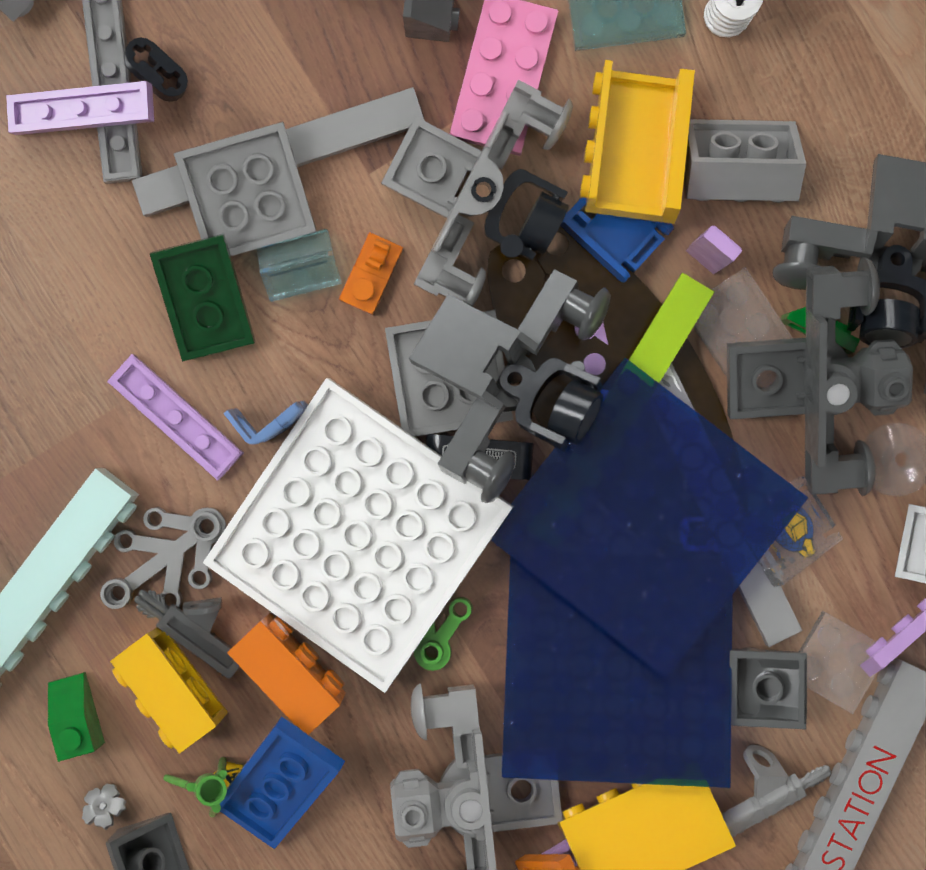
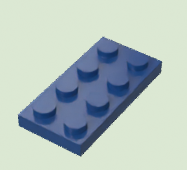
M281 717L227 787L225 799L220 803V812L275 849L340 772L345 760L303 732L299 727Z

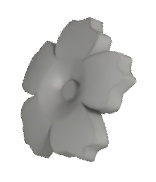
M107 783L103 786L102 790L95 788L88 791L84 801L89 805L83 807L82 819L87 825L94 822L97 827H102L105 830L113 827L112 815L119 817L121 812L126 810V800L119 798L120 792L117 790V786Z

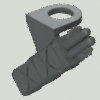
M140 590L139 596L134 598V601L138 604L136 606L138 612L147 615V618L156 617L159 619L156 626L162 632H165L167 636L169 635L179 642L188 651L195 654L197 658L199 657L217 672H220L222 676L231 678L240 667L227 653L232 647L216 636L214 632H211L218 612L222 608V597L184 602L183 611L173 603L169 608L165 606L164 597L160 599V594L156 595V591L149 590L146 592L145 590Z

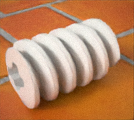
M709 0L704 8L703 18L705 24L713 34L719 37L730 38L737 36L747 28L761 7L763 0Z

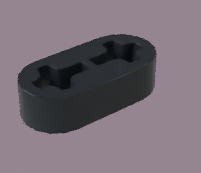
M140 37L129 42L124 56L125 65L128 70L140 81L151 83L153 93L160 99L168 102L180 99L184 95L188 83L184 70L151 40ZM146 50L149 52L148 61L154 67L152 68L143 60L136 63L134 61L136 55L134 51L142 53ZM158 72L167 79L173 76L178 79L176 84L178 89L169 87L166 90L163 88L164 79Z

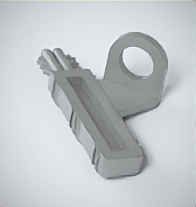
M749 745L745 749L743 757L754 775V796L721 813L731 836L735 837L749 827L762 822L764 819H768L771 815H775L785 807L793 805L798 800L800 801L803 797L807 796L805 789L814 787L819 782H824L831 775L830 767L828 765L816 767L815 770H811L810 773L807 772L803 778L798 779L795 773L788 776L778 759L768 749L759 745ZM753 754L764 757L769 762L770 767L759 764L754 759Z

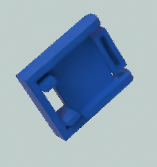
M586 198L578 200L566 213L560 225L623 283L627 281L630 274L621 264L631 272H635L664 241L665 238L654 228L656 227L667 236L674 230V226L671 223L597 214L591 220L581 211L586 205Z

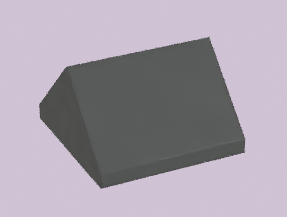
M171 813L117 829L106 842L114 870H190Z

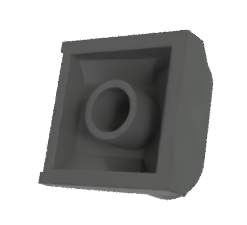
M754 647L731 648L729 667V726L806 730L807 652L760 650Z

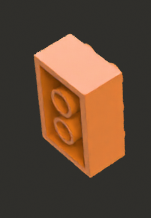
M270 612L227 653L292 723L309 735L341 705L346 694L342 689L345 683L332 669L326 672L317 662L319 655L306 642L300 644L291 635L294 631L293 627L278 616L274 617Z

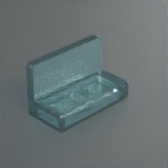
M327 229L257 249L260 275L270 302L342 284L333 253L330 234Z

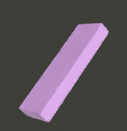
M714 225L694 240L686 252L714 275L732 263L742 252V248Z

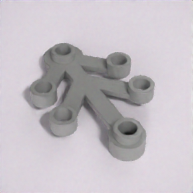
M159 507L147 510L143 517L147 528L158 530L163 527H169L187 532L177 540L140 536L129 529L119 531L114 537V545L117 550L121 552L138 550L158 554L125 579L114 578L107 581L102 586L100 592L102 602L111 609H119L128 605L133 598V591L167 566L164 590L160 594V599L164 597L165 600L166 594L172 593L177 599L176 606L180 607L183 602V596L179 588L184 553L197 543L195 566L188 575V582L195 589L207 587L212 581V573L203 562L210 553L212 544L218 541L226 529L223 515L216 509L208 507L195 511L192 516L166 513L164 509ZM153 512H158L162 516V521L158 526L153 525L150 521V515ZM204 519H209L213 522L214 529L212 532L206 533L202 530L201 524ZM123 534H128L132 538V544L129 548L122 546L120 542ZM197 571L205 573L206 582L204 584L195 582L194 574ZM115 586H121L124 589L125 595L123 599H117L113 595Z

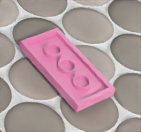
M484 0L450 135L464 142L485 146L517 81L520 80L538 90L558 14L557 9L522 0ZM524 126L510 154L521 156L528 126Z

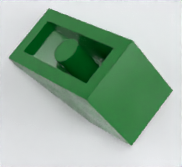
M86 672L48 683V728L58 762L95 752L105 743Z

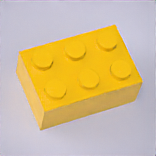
M158 627L145 634L110 661L115 667L112 669V672L117 681L125 688L130 687L137 697L135 703L140 712L147 718H153L160 728L158 734L168 748H175L179 754L215 728L228 713L175 640L169 635L167 636Z

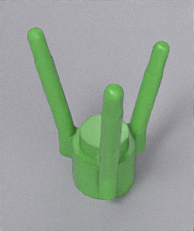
M221 757L219 759L215 774L205 773L199 776L195 782L168 774L164 775L163 779L170 784L193 792L196 799L203 805L210 806L209 816L213 818L220 812V803L225 799L227 793V786L223 781L227 776L226 758Z

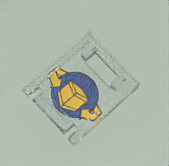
M804 476L791 481L734 523V526L773 587L786 584L843 540L840 532L833 533L827 538L823 537L822 534L828 532L836 524L816 494L811 495L808 489L798 495L795 493L807 483ZM762 532L779 558L777 562L758 533Z

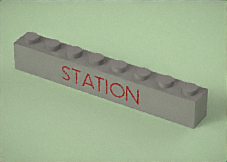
M895 658L884 669L879 671L877 676L879 684L874 695L868 696L861 710L863 718L858 728L850 732L845 744L846 754L842 762H838L833 767L829 778L831 785L825 797L821 796L817 801L813 812L815 819L810 829L805 830L799 839L797 846L799 853L794 863L788 864L785 870H854L925 721L926 671L898 658Z

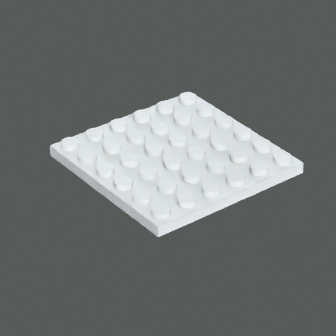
M326 378L203 563L385 693L514 506L500 496L491 503L481 502V488L468 481L466 484H463L441 471L437 465L442 457L332 379Z

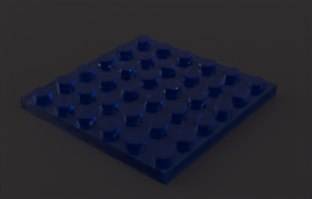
M625 357L602 386L600 393L603 394V402L597 418L585 438L578 445L567 440L568 448L565 453L557 448L553 449L511 503L514 507L491 541L664 678H667L808 500V497Z
M511 549L501 777L731 788L732 669L730 667V650H732L733 576L724 559Z

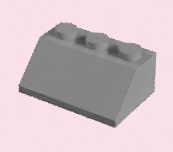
M690 119L684 173L687 199L699 201L734 200L738 202L760 200L777 203L799 201L806 169V160L796 121Z

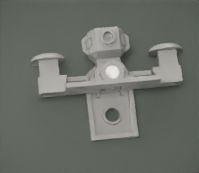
M420 683L414 688L411 696V718L414 728L420 738L427 740V729L452 726L455 759L445 769L439 783L425 775L420 769L400 771L396 778L391 781L390 790L395 837L408 848L427 846L431 838H434L442 827L451 826L455 831L463 835L467 870H497L493 832L558 824V821L562 820L554 747L484 755L474 685L447 687V694L423 696ZM519 780H526L531 784L530 794L523 799L515 798L511 794L513 784Z

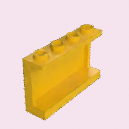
M605 60L602 73L595 72L592 94L599 95L598 105L591 106L588 128L595 129L593 141L587 140L584 163H590L589 175H583L580 189V197L586 198L585 212L675 224L682 203L695 70L680 68L677 78L672 79L613 71V61Z
M683 757L665 765L666 773L653 779L651 773H647L630 781L633 787L630 790L619 794L617 788H614L596 796L599 803L585 809L583 803H580L563 811L565 819L557 823L565 836L579 870H686L736 847L697 760L686 763Z

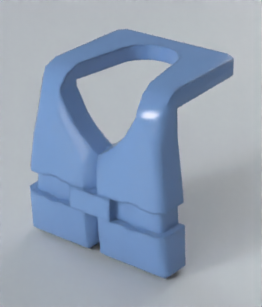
M305 400L295 402L258 433L237 408L228 409L223 414L245 442L255 445L271 440L289 429L299 420L308 404Z

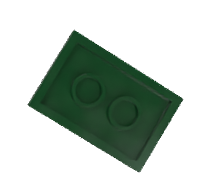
M224 233L150 253L182 362L255 343V337Z

